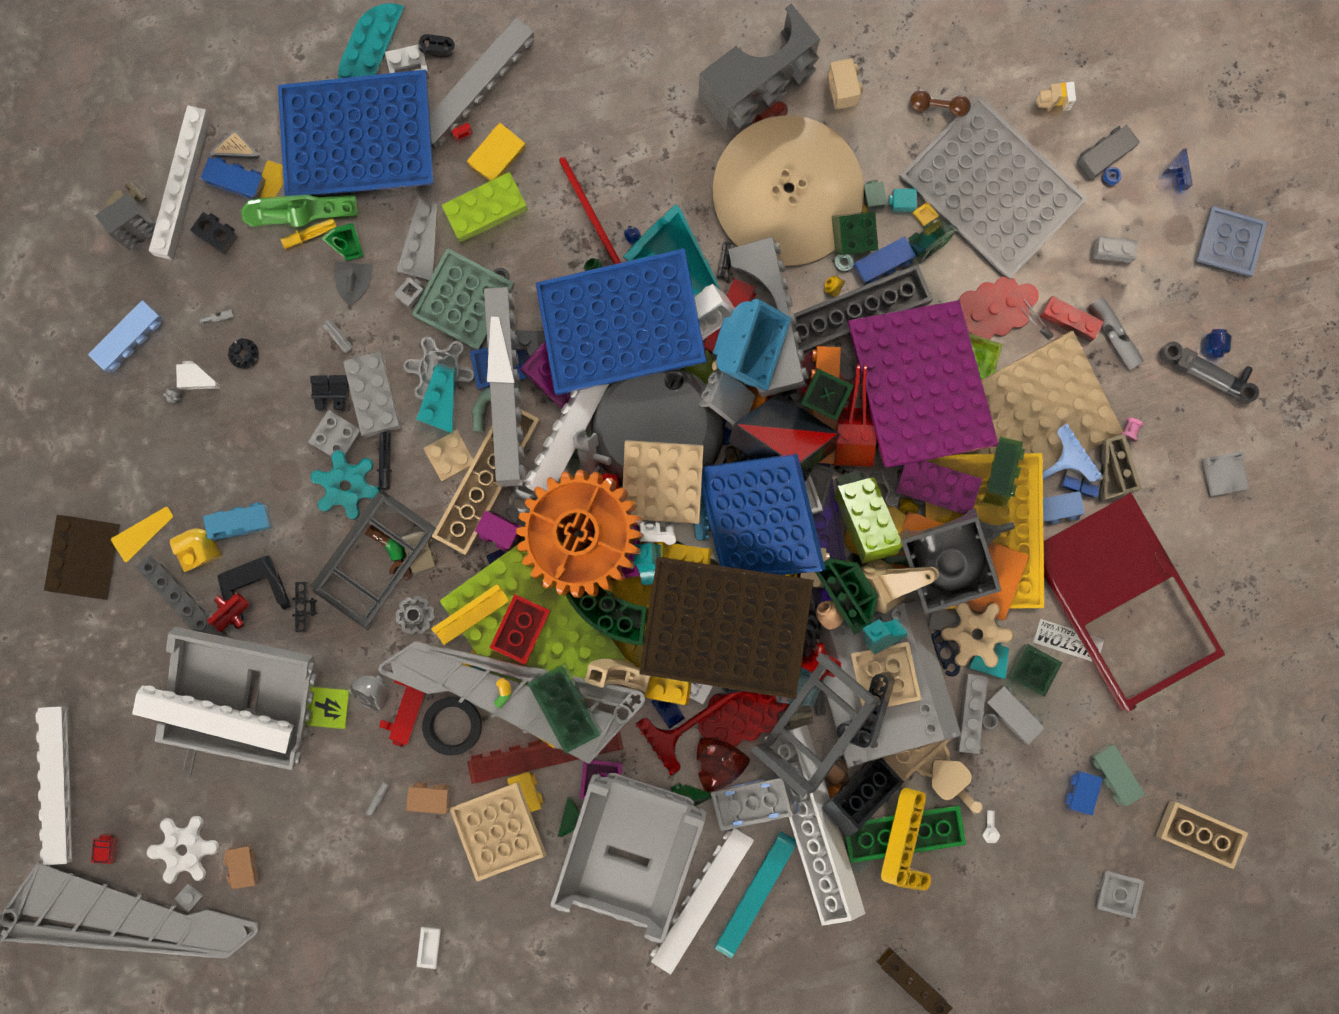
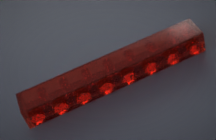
M620 730L598 755L624 749ZM539 741L527 743L528 747L520 748V745L509 747V751L504 753L500 749L491 751L490 756L483 757L482 754L471 756V760L467 761L471 783L475 784L579 760V758L560 748L554 749L548 743L539 744Z

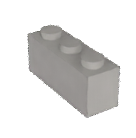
M1000 686L985 703L1025 744L1029 745L1045 729L1041 725L1043 721L1036 714L1033 716L1028 711L1030 708L1022 700L1019 702L1014 697L1016 693L1010 687Z

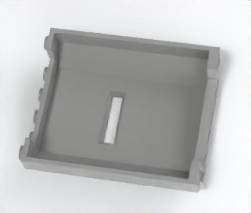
M914 599L896 605L886 614L875 610L872 623L878 619L882 622H888L897 618L906 629L908 636L895 644L909 642L922 700L887 707L877 741L865 748L850 743L843 752L847 768L961 736L920 601H915ZM843 620L839 627L832 630L826 629L821 625L819 643H824L827 655L839 660L841 668L856 680L850 654L870 650L864 642L863 630L854 635L845 620ZM828 675L822 680L824 684L857 712L860 711L862 708L860 697L836 676L832 678ZM825 694L837 731V727L841 723L853 720L854 718ZM870 715L869 720L871 723H874L875 719ZM864 733V740L869 742V736Z
M174 627L168 633L166 652L171 653L167 682L168 691L181 696H191L200 701H211L213 704L220 706H230L232 709L239 711H249L251 714L258 716L265 715L277 721L284 720L293 724L294 730L286 754L161 721L157 723L155 742L293 770L295 765L300 763L302 745L309 733V727L306 726L312 714V710L309 709L310 703L314 699L312 685H315L317 674H314L315 663L313 655ZM252 670L260 672L255 709L247 708Z
M608 773L607 777H601L599 774L592 775L550 907L568 913L572 904L580 908H588L598 914H606L614 917L616 920H624L637 927H645L644 938L654 943L659 942L663 944L707 812L702 808L698 810L694 806V801L689 797L616 773ZM611 846L650 859L648 866L608 853L609 847Z

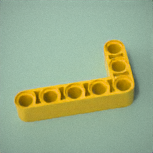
M904 788L901 791L881 873V878L886 883L922 891L930 887L931 876L928 873L911 869L910 866L926 802L924 792L910 788Z

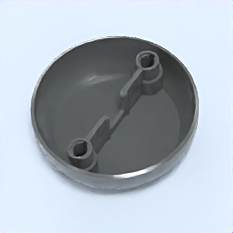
M684 368L609 384L593 414L591 435L596 433L598 437L597 454L611 458L610 465L600 463L608 474L617 475L619 484L623 486L626 440L704 445L703 466L714 465L723 445L724 420L721 415L709 406L701 407L699 405L702 393L707 385L695 374ZM682 382V387L677 389L679 383Z

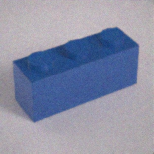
M208 157L201 179L209 185L249 199L260 197L266 181L259 171L253 169L251 171L244 170L243 166L233 163V165L227 164L226 160L215 157V159Z
M904 236L856 261L853 267L863 286L879 280L884 275L887 277L896 273L895 269L901 266L903 268L913 264L912 260H914L916 255Z

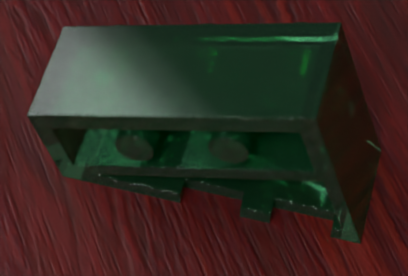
M1004 437L999 438L990 477L987 482L986 493L982 502L1006 507L1010 496L1014 497L1016 485H1013L1014 479H1018L1021 467L1017 466L1019 460H1023L1025 449H1022L1023 442Z

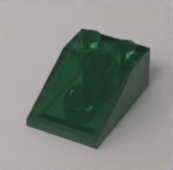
M941 220L935 223L931 221L923 227V232L920 234L916 232L908 238L909 244L919 264L949 243L958 228Z

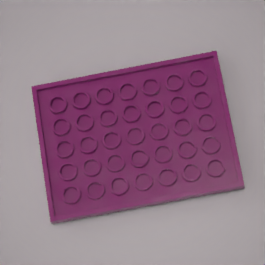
M960 300L848 321L857 362L860 364L861 378L863 364H867L866 397L884 468L998 446L997 436Z

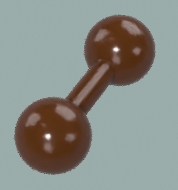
M917 90L910 97V104L916 111H925L929 106L949 108L953 115L963 117L969 113L971 108L970 100L963 95L955 96L951 101L931 98L927 91Z

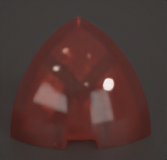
M700 738L697 760L701 761L702 770L698 775L706 792L717 791L728 786L747 768L750 759L737 747L713 738Z

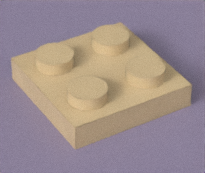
M458 430L424 447L442 482L469 468L474 460Z

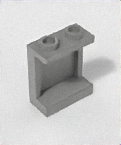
M718 371L710 375L699 405L712 408L727 420L725 426L732 430L734 423L749 414L756 395L734 377L723 371Z

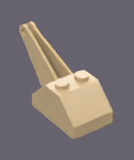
M880 559L860 566L878 594L875 610L884 614L902 602L905 594L926 586L939 577V572L934 567L894 569L892 565Z

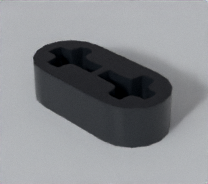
M432 34L422 35L418 43V48L421 52L440 56L451 55L455 47V43L450 37ZM425 41H429V47H425ZM444 43H447L448 50L444 49Z

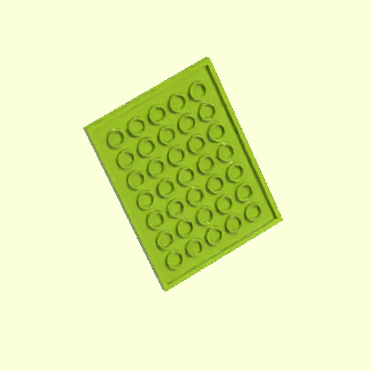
M517 545L440 600L448 614L452 615L496 584L501 587L509 602L463 632V635L475 652L481 656L525 665L489 648L514 594L551 610L526 666L585 678L589 663L594 660H626L613 640L585 622L569 603L566 595L557 593L556 586L552 589H547L543 587L544 577L535 579L531 576L532 569L535 566L523 565L522 560L529 553L518 550ZM490 671L493 675L518 683L523 681L522 679ZM529 681L524 684L554 695L560 691ZM563 692L560 697L569 700L576 696L567 692Z

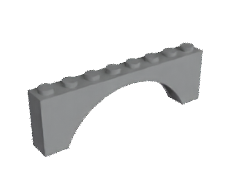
M773 237L728 249L731 265L736 273L748 275L764 284L772 293L778 310L791 317L768 391L758 389V393L762 397L807 386L806 379H809L806 367L803 368L802 364L805 358L802 349L799 350L798 343H801L799 332H795L794 325H797L795 314L791 313L790 307H793L791 296L787 295L786 289H789L787 278L783 276L785 266L783 260L779 258V254H781L779 242L776 243Z

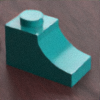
M653 543L636 544L635 546L641 549V553L634 555V564L639 569L641 584L653 585L656 559L661 557V545Z
M897 618L888 622H882L878 619L863 628L864 642L874 655L908 636L906 629Z

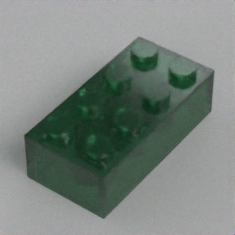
M565 662L527 683L565 754L601 735L602 730Z

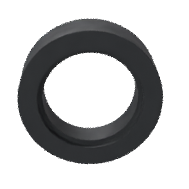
M446 697L434 702L428 708L423 718L422 731L427 744L433 750L443 755L453 756L470 750L477 743L481 735L482 721L478 710L469 701L464 700L461 703L459 702L461 699L459 697ZM444 708H460L470 719V733L466 740L458 745H447L441 742L435 735L434 720L437 714Z

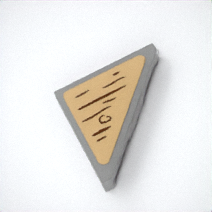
M236 130L231 132L209 152L212 156L259 157L258 153Z

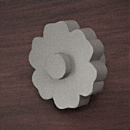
M416 596L413 600L411 597H407L399 603L400 609L395 612L396 623L402 625L403 632H407L410 635H414L416 632L423 634L431 628L430 622L435 619V610L433 607L428 606L429 601L427 599Z

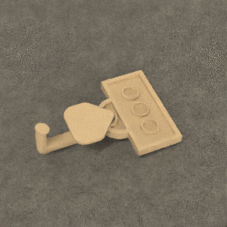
M950 740L939 741L882 757L903 781L917 771L922 776L932 777V788L942 799L951 800L957 795L972 813L978 814L982 811V804L975 802L964 790L972 779L970 771L962 762L950 761V753L946 747Z

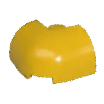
M190 529L170 539L172 551L177 556L185 573L222 557L216 541L208 539L206 531L203 529Z

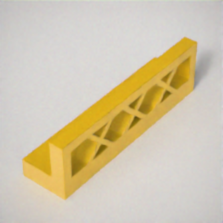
M496 584L431 629L434 634H437L443 645H446L508 603L509 599L501 587Z

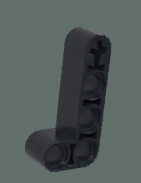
M885 671L876 674L872 678L868 691L873 696H878L881 700L880 705H877L871 714L875 722L871 723L868 718L851 741V744L865 748L877 741L895 683L894 676L890 672ZM852 720L841 723L837 727L836 733L839 738L844 733L845 727L849 726ZM864 733L869 736V742L864 740Z

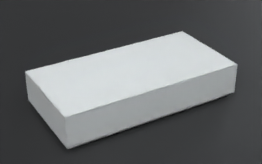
M421 927L417 967L437 968L441 929Z

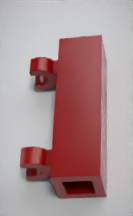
M394 680V683L406 686L394 723L381 720L379 727L391 731L389 739L393 740L392 744L404 747V744H410L427 693Z

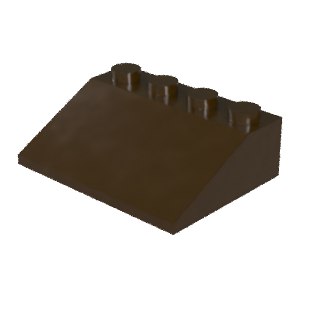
M57 514L44 591L108 600L116 548L111 538L119 534L120 524Z

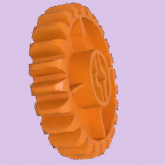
M577 470L575 478H573L569 472L564 471L561 473V483L549 477L547 479L549 489L545 490L537 486L534 491L538 499L536 501L528 498L525 500V504L530 509V512L519 513L518 518L526 522V525L516 529V534L525 537V541L520 542L517 545V549L529 553L523 558L522 563L526 566H535L532 569L531 576L535 579L544 577L543 587L552 589L556 586L558 594L566 595L571 591L572 595L576 598L582 597L584 590L590 596H596L599 591L598 585L609 591L612 589V577L623 581L625 576L621 569L623 567L629 569L635 567L629 556L630 554L639 555L641 553V549L633 545V543L644 537L643 533L634 530L635 526L642 523V518L637 515H631L637 508L636 502L631 500L625 501L628 491L624 488L616 489V481L612 478L603 481L602 475L598 472H593L588 477L584 470ZM577 529L584 532L582 538L575 535Z

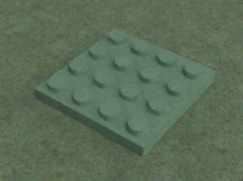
M447 248L418 301L412 316L479 350L487 337L484 289L508 287L510 293L515 283Z

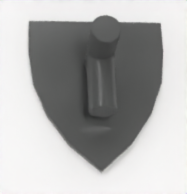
M335 261L334 280L341 298L349 306L358 301L366 292L371 281L373 265Z

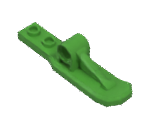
M295 195L248 200L241 209L243 222L251 227L291 223V226L300 227L318 218L358 215L356 195L332 197Z

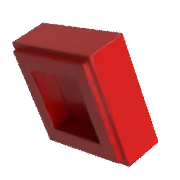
M468 122L451 130L456 141L473 133Z

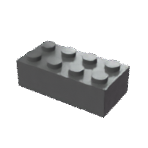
M128 193L95 215L107 233L129 251L137 249L141 246V242L153 237L156 225L155 220Z

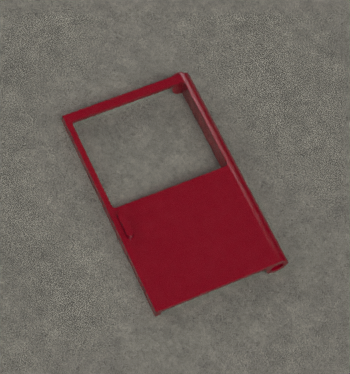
M1132 493L1125 495L1043 541L1044 578L1121 711L1130 712L1134 710L1139 702L1225 656L1223 649ZM1174 577L1214 646L1215 652L1137 695L1126 698L1085 626L1167 579Z

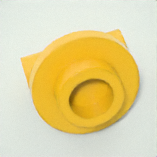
M837 276L829 277L825 281L824 290L831 297H837L845 281Z
M899 499V511L905 515L908 511L917 514L918 505L912 499Z

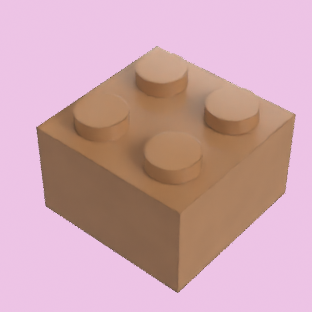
M416 782L408 787L406 811L446 814L450 811L452 788H447V784L442 783L428 786L427 782Z

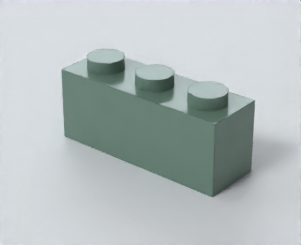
M1109 744L1091 755L1093 759L1091 764L1097 772L1100 771L1103 775L1102 781L1107 788H1111L1114 793L1112 797L1118 805L1121 804V806L1127 807L1146 795L1114 744Z

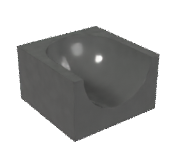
M976 508L968 510L965 515L936 527L918 531H910L909 529L901 531V542L910 568L934 567L939 572V577L934 582L917 589L925 614L1002 591Z

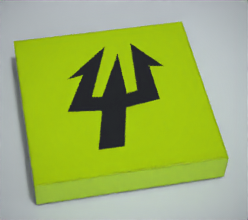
M312 687L314 699L309 706L312 714L310 720L307 721V726L346 729L349 690Z

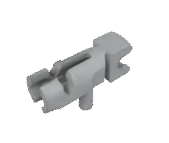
M582 429L573 436L574 448L578 449L580 469L584 470L588 477L593 472L601 474L600 463L610 465L611 458L597 454L596 447L599 445L597 434L593 433L588 438L586 431Z

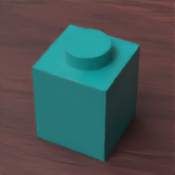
M893 189L892 195H889L888 199L889 206H892V212H914L917 208V189Z

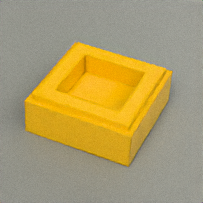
M928 202L912 213L923 228L939 218V214Z

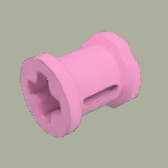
M1128 417L1127 426L1121 435L1125 434L1126 439L1136 442L1140 427H1143L1144 423L1138 419Z

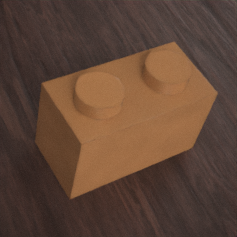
M252 845L225 851L226 854L223 856L224 864L228 866L229 871L227 882L228 885H231L232 889L254 886L259 883Z

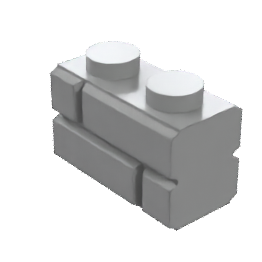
M1099 236L1095 240L1093 259L1132 263L1136 259L1138 242L1137 240Z

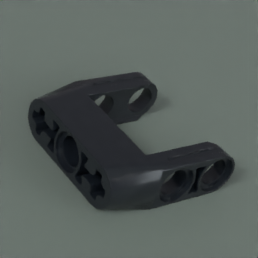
M270 555L263 556L217 575L223 600L228 601L235 595V590L267 578L276 602L283 610L291 608L281 577ZM242 613L240 614V620L244 623V615Z

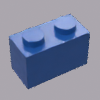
M1076 770V774L1072 775L1070 785H1072L1071 792H1068L1066 795V808L1093 816L1103 778Z

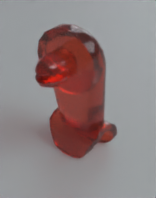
M778 101L762 114H757L752 123L754 124L770 117L786 116L788 112L787 105Z

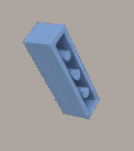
M1080 491L1043 498V522L1049 521L1050 525L1061 523V519L1068 518V521L1078 520L1080 515L1085 514Z

